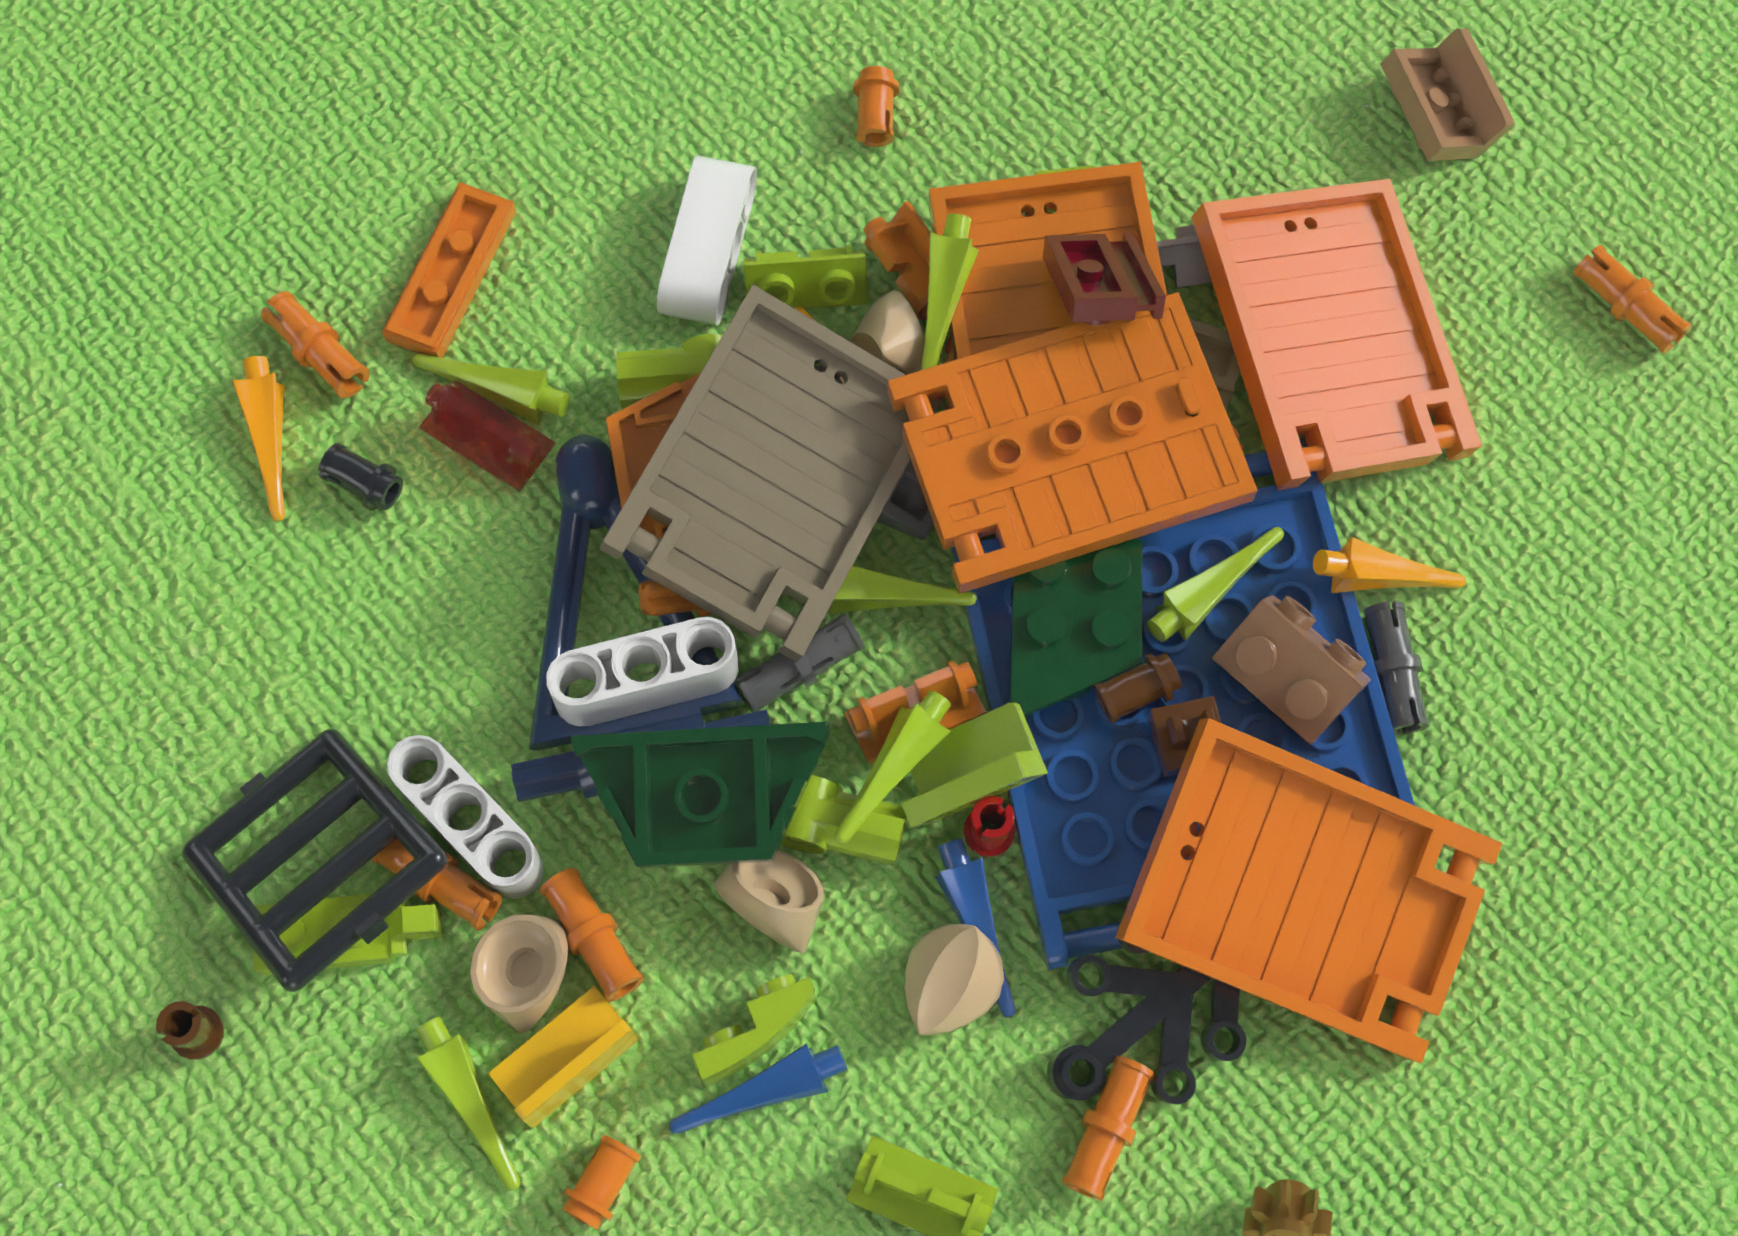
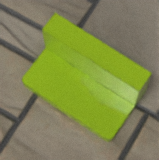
M1015 702L1007 703L950 729L951 732L910 771L920 795L901 804L910 827H918L937 823L975 806L984 797L998 796L1048 774L1020 705Z

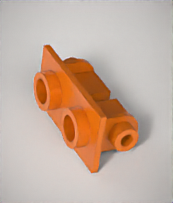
M906 201L890 222L886 223L883 217H877L864 227L863 232L867 236L865 245L868 250L875 253L888 273L898 272L900 276L895 283L914 308V313L918 320L926 319L927 321L929 233L931 231L911 203Z
M952 660L946 663L945 668L915 679L914 685L905 689L900 685L868 699L864 697L858 698V706L848 709L844 714L868 764L876 761L900 707L912 709L915 703L920 705L929 691L941 694L950 702V708L939 722V724L949 730L986 714L987 711L974 689V686H977V681L970 664L964 662L957 665Z

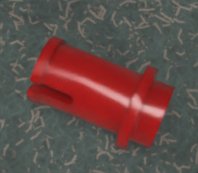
M988 796L979 800L964 823L963 835L965 842L973 852L980 856L995 857L1002 855L1010 848L1014 841L1016 830L1014 811L1010 804L1005 809L1002 808L1004 799L1001 797ZM991 822L996 824L999 829L991 830L987 828L982 833L981 826L982 823Z

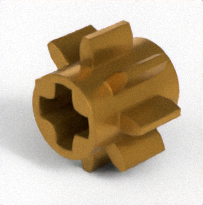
M1283 1179L1270 1184L1266 1190L1260 1187L1254 1189L1252 1207L1245 1209L1242 1233L1243 1236H1331L1333 1212L1326 1209H1318L1319 1191L1317 1189L1312 1190L1304 1183L1296 1180Z

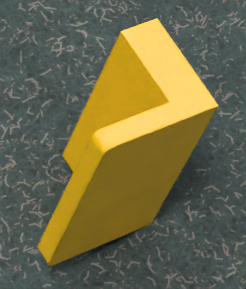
M594 985L488 1074L515 1107L514 1111L521 1120L531 1128H535L639 1040L628 1024L622 1020Z

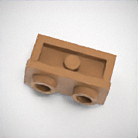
M1456 28L1437 48L1394 49L1380 63L1391 85L1392 93L1399 102L1413 130L1416 143L1423 151L1427 161L1479 158L1514 125V119L1467 28Z
M1272 595L1258 603L1214 654L1212 659L1311 745L1353 698L1367 686L1371 679L1361 671L1366 662L1355 650L1339 639H1335L1330 644L1312 628L1316 619L1305 607L1289 596L1280 601Z

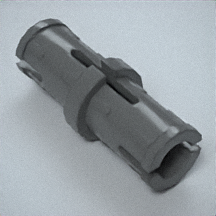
M1395 601L1392 603L1393 609L1390 610V603L1382 602L1369 606L1363 611L1373 649L1374 665L1394 734H1400V728H1402L1403 735L1416 733L1430 726L1418 678L1419 672L1423 671L1421 657L1413 654L1405 615V604Z
M842 613L816 631L800 660H791L778 652L755 668L753 667L745 673L736 676L735 682L753 712L761 711L762 708L789 691L791 692L803 684L808 688L817 683L816 676L841 660L863 650L865 646L845 613Z

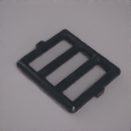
M327 729L321 732L268 777L265 778L259 772L240 788L244 796L190 839L182 849V856L185 862L276 980L289 992H297L303 989L360 939L370 944L389 928L384 919L440 873L447 864V856L442 848L343 735L335 729ZM329 760L345 779L229 873L215 853ZM363 799L378 816V819L262 915L246 894L358 801ZM397 839L414 859L296 958L279 936L392 841Z

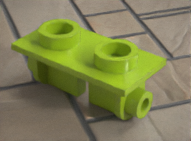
M851 244L845 245V248L809 250L810 257L798 258L797 251L775 253L755 251V257L744 258L746 295L751 286L755 285L792 308L800 306L806 309L867 304L866 255L864 250H852Z
M871 1136L867 1149L863 1153L846 1201L927 1236H981L991 1215L992 1206L999 1189L880 1138Z

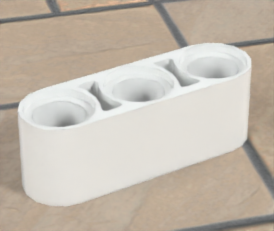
M699 155L693 160L660 278L657 294L658 314L712 325L720 324L754 200L757 181V169L755 166Z
M702 617L569 650L559 655L550 664L546 674L547 687L560 717L567 723L578 727L592 726L717 694L727 689L735 681L739 671L735 638L730 628L721 620L712 617ZM704 647H715L724 652L723 657L712 665H700L691 660L693 655ZM641 663H652L660 667L658 674L648 681L637 682L628 678L630 671ZM578 679H589L596 683L594 689L582 698L573 699L564 695L566 688Z
M423 735L410 736L398 742L389 755L387 762L388 774L410 804L493 891L496 890L502 897L509 899L524 898L534 892L542 881L544 866L541 856L528 835L440 743L431 737ZM424 760L438 762L437 771L432 779L422 784L409 783L410 771L417 763ZM471 804L481 807L482 813L475 826L462 831L452 829L451 821L458 809ZM511 850L526 853L525 865L519 873L506 878L495 875V864L502 854Z

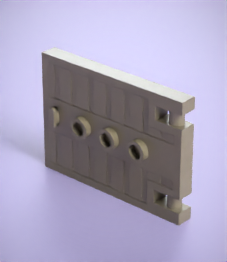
M752 285L608 531L599 550L617 560L620 559L625 549L648 562L641 574L753 638L764 628L783 639L777 652L791 660H800L910 460L902 436L903 423L909 422L908 415L905 409L894 412L887 394L888 380L904 376L905 374L759 287ZM944 397L930 401L934 414ZM645 515L668 527L662 539L639 527ZM781 594L802 605L796 617L776 606Z

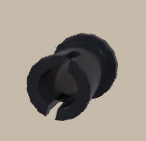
M335 443L329 447L318 467V471L321 472L319 474L321 479L327 482L330 481L362 498L363 506L371 511L377 508L382 510L390 509L399 498L403 488V479L396 475L395 467L388 463L379 466L348 450L347 447L340 443Z

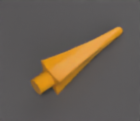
M251 356L243 360L245 379L232 380L258 458L270 516L273 521H281L285 517L282 487V422L285 385L276 382V373L270 374L267 357Z
M1350 537L1341 550L1330 551L1321 549L1317 551L1313 559V569L1317 575L1332 577L1331 593L1400 587L1461 588L1466 584V578L1462 574L1403 558L1354 537Z

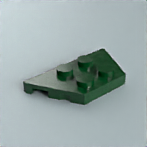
M1134 538L1012 577L1009 703H1018L1026 720L1030 719L1031 714L1062 700L1067 703L1088 694L1095 684L1103 683L1142 664L1143 542Z
M826 721L571 736V746L576 755L581 758L598 790L597 794L608 815L613 818L621 833V839L637 867L655 868L774 861L827 743L830 736V725Z

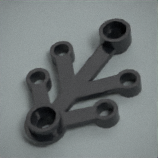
M1118 940L1120 945L1129 953H1149L1138 947ZM1085 955L1074 959L1067 969L1066 977L1068 985L1075 993L1081 996H1097L1103 992L1146 997L1088 1046L1069 1044L1056 1050L1047 1066V1076L1051 1087L1059 1095L1069 1099L1085 1100L1093 1097L1100 1091L1105 1082V1068L1114 1062L1117 1055L1121 1056L1162 1021L1159 1064L1153 1071L1155 1077L1150 1082L1151 1090L1156 1098L1162 1102L1176 1105L1187 1102L1193 1096L1196 1089L1195 1076L1187 1067L1193 994L1212 978L1183 966L1176 972L1108 965L1104 959L1095 955ZM1087 962L1093 964L1099 971V981L1091 989L1082 986L1078 978L1081 966ZM1212 979L1211 1022L1204 1027L1201 1033V1046L1204 1052L1212 1059L1232 1061L1240 1057L1246 1047L1245 1032L1237 1023L1240 990L1215 979ZM1222 1027L1227 1028L1233 1036L1232 1047L1225 1053L1219 1052L1214 1045V1035ZM1082 1059L1089 1065L1090 1077L1085 1084L1077 1086L1069 1077V1069L1073 1062ZM1172 1070H1176L1183 1079L1182 1089L1175 1096H1169L1163 1088V1079Z

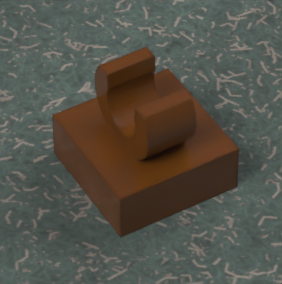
M1214 696L1150 709L1147 717L1164 778L1179 774L1200 719L1210 718L1221 723Z

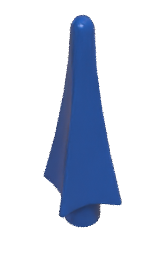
M963 838L938 846L945 870L939 872V876L935 878L960 923L976 926L993 942L1001 957L989 901L983 858L971 862ZM1003 967L1004 982L996 1002L1004 1017H1012L1015 1014L1016 1008Z
M806 1043L732 1090L672 1119L669 1122V1130L673 1134H679L738 1113L829 1092L824 1080L848 1070L839 1046L835 1045L814 1054L812 1047L809 1048Z

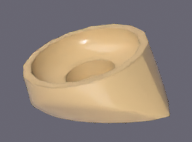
M894 289L879 298L869 308L850 342L907 375L921 370L925 337L910 303L902 293Z
M779 850L774 861L728 864L713 884L722 899L759 931L783 946L804 954L824 900V888L817 875L800 860Z
M512 915L496 922L480 938L473 952L470 975L475 993L491 1011L520 1034L534 1026L548 1010L564 978L568 958V942L562 923L555 918L537 915Z
M968 924L938 926L922 935L910 951L905 969L904 989L909 1014L920 1035H935L957 1030L985 1015L995 1004L1001 993L1004 972L1002 958L993 942L976 926Z

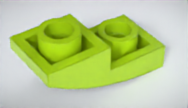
M787 974L760 985L755 989L758 998L746 1002L755 1029L743 1033L740 1025H734L719 1030L702 1040L705 1049L692 1054L706 1088L729 1078L751 1065L790 1033L816 1000L815 988L810 977L796 982L793 974Z

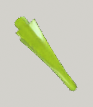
M947 214L943 236L929 233L928 305L921 370L938 365L951 320L979 252V249L971 245L973 239L968 238L972 219L965 215Z
M422 353L414 354L412 357V363L416 367L467 387L537 425L540 424L543 411L562 417L569 406V394L550 387L545 370L473 364Z
M1280 527L1272 528L1229 558L1164 591V602L1155 607L1159 613L1147 622V627L1151 634L1157 640L1164 642L1178 631L1183 640L1186 641L1236 582L1261 557L1282 540L1284 536L1283 530Z
M852 565L829 608V612L832 614L876 608L924 605L971 606L976 603L977 596L972 591L959 594L955 588L907 580Z
M929 691L920 705L915 703L912 709L900 707L886 741L862 789L835 832L834 840L838 844L843 845L847 843L887 794L951 732L939 724L951 706L944 696L935 691Z
M440 1016L424 1023L416 1031L427 1053L416 1059L469 1127L490 1159L505 1187L510 1191L517 1190L520 1186V1178L505 1150L493 1121L465 1036L461 1037L458 1034L451 1038Z

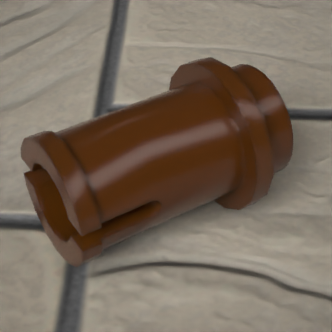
M1152 653L1144 655V663L1103 683L1099 682L1094 685V692L1098 702L1111 723L1160 698L1165 702L1173 700V692L1181 689L1182 683L1173 662L1166 653L1157 657Z
M185 1001L173 1002L167 1005L157 1018V1033L166 1036L162 1040L166 1044L172 1045V1048L180 1056L190 1060H202L211 1056L220 1047L224 1038V1024L221 1017L213 1009L203 1005L194 1006Z

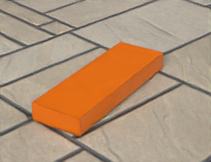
M461 182L458 183L382 331L387 342L416 353L440 358L444 357L516 214L513 201Z

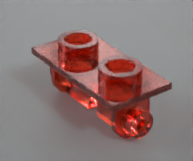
M456 380L453 384L450 383L446 386L441 383H435L426 395L425 403L432 408L431 412L419 426V429L518 492L523 489L556 445L553 440Z

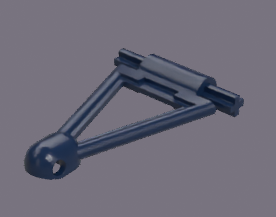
M578 435L566 441L556 456V477L562 512L529 749L538 751L571 744V736L770 725L767 709L703 723V715L735 709L745 704L734 683L717 694L592 726L578 727L567 723L560 717L547 687L546 674L550 664L559 655L575 649L590 530L606 526L609 531L621 511L610 447L599 438L590 435ZM625 549L622 555L639 585L643 581L652 580L641 574L648 562ZM692 611L658 616L663 626L695 619ZM704 647L698 650L691 660L700 665H712L720 659L713 647ZM570 685L566 688V691L564 693V695L567 697L569 694ZM575 751L511 764L512 781L518 802L582 789L585 799L598 796L596 786L581 758L576 755Z

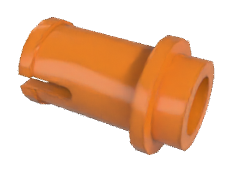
M866 67L860 71L859 78L853 83V92L858 97L856 140L859 143L864 141V145L868 147H883L889 145L894 140L893 101L899 94L900 85L894 79L893 71L886 67Z
M603 1135L600 1139L601 1143L574 1189L572 1190L567 1187L563 1193L568 1199L562 1210L595 1230H598L604 1219L611 1221L614 1214L609 1209L634 1165L641 1158L638 1153L607 1135Z

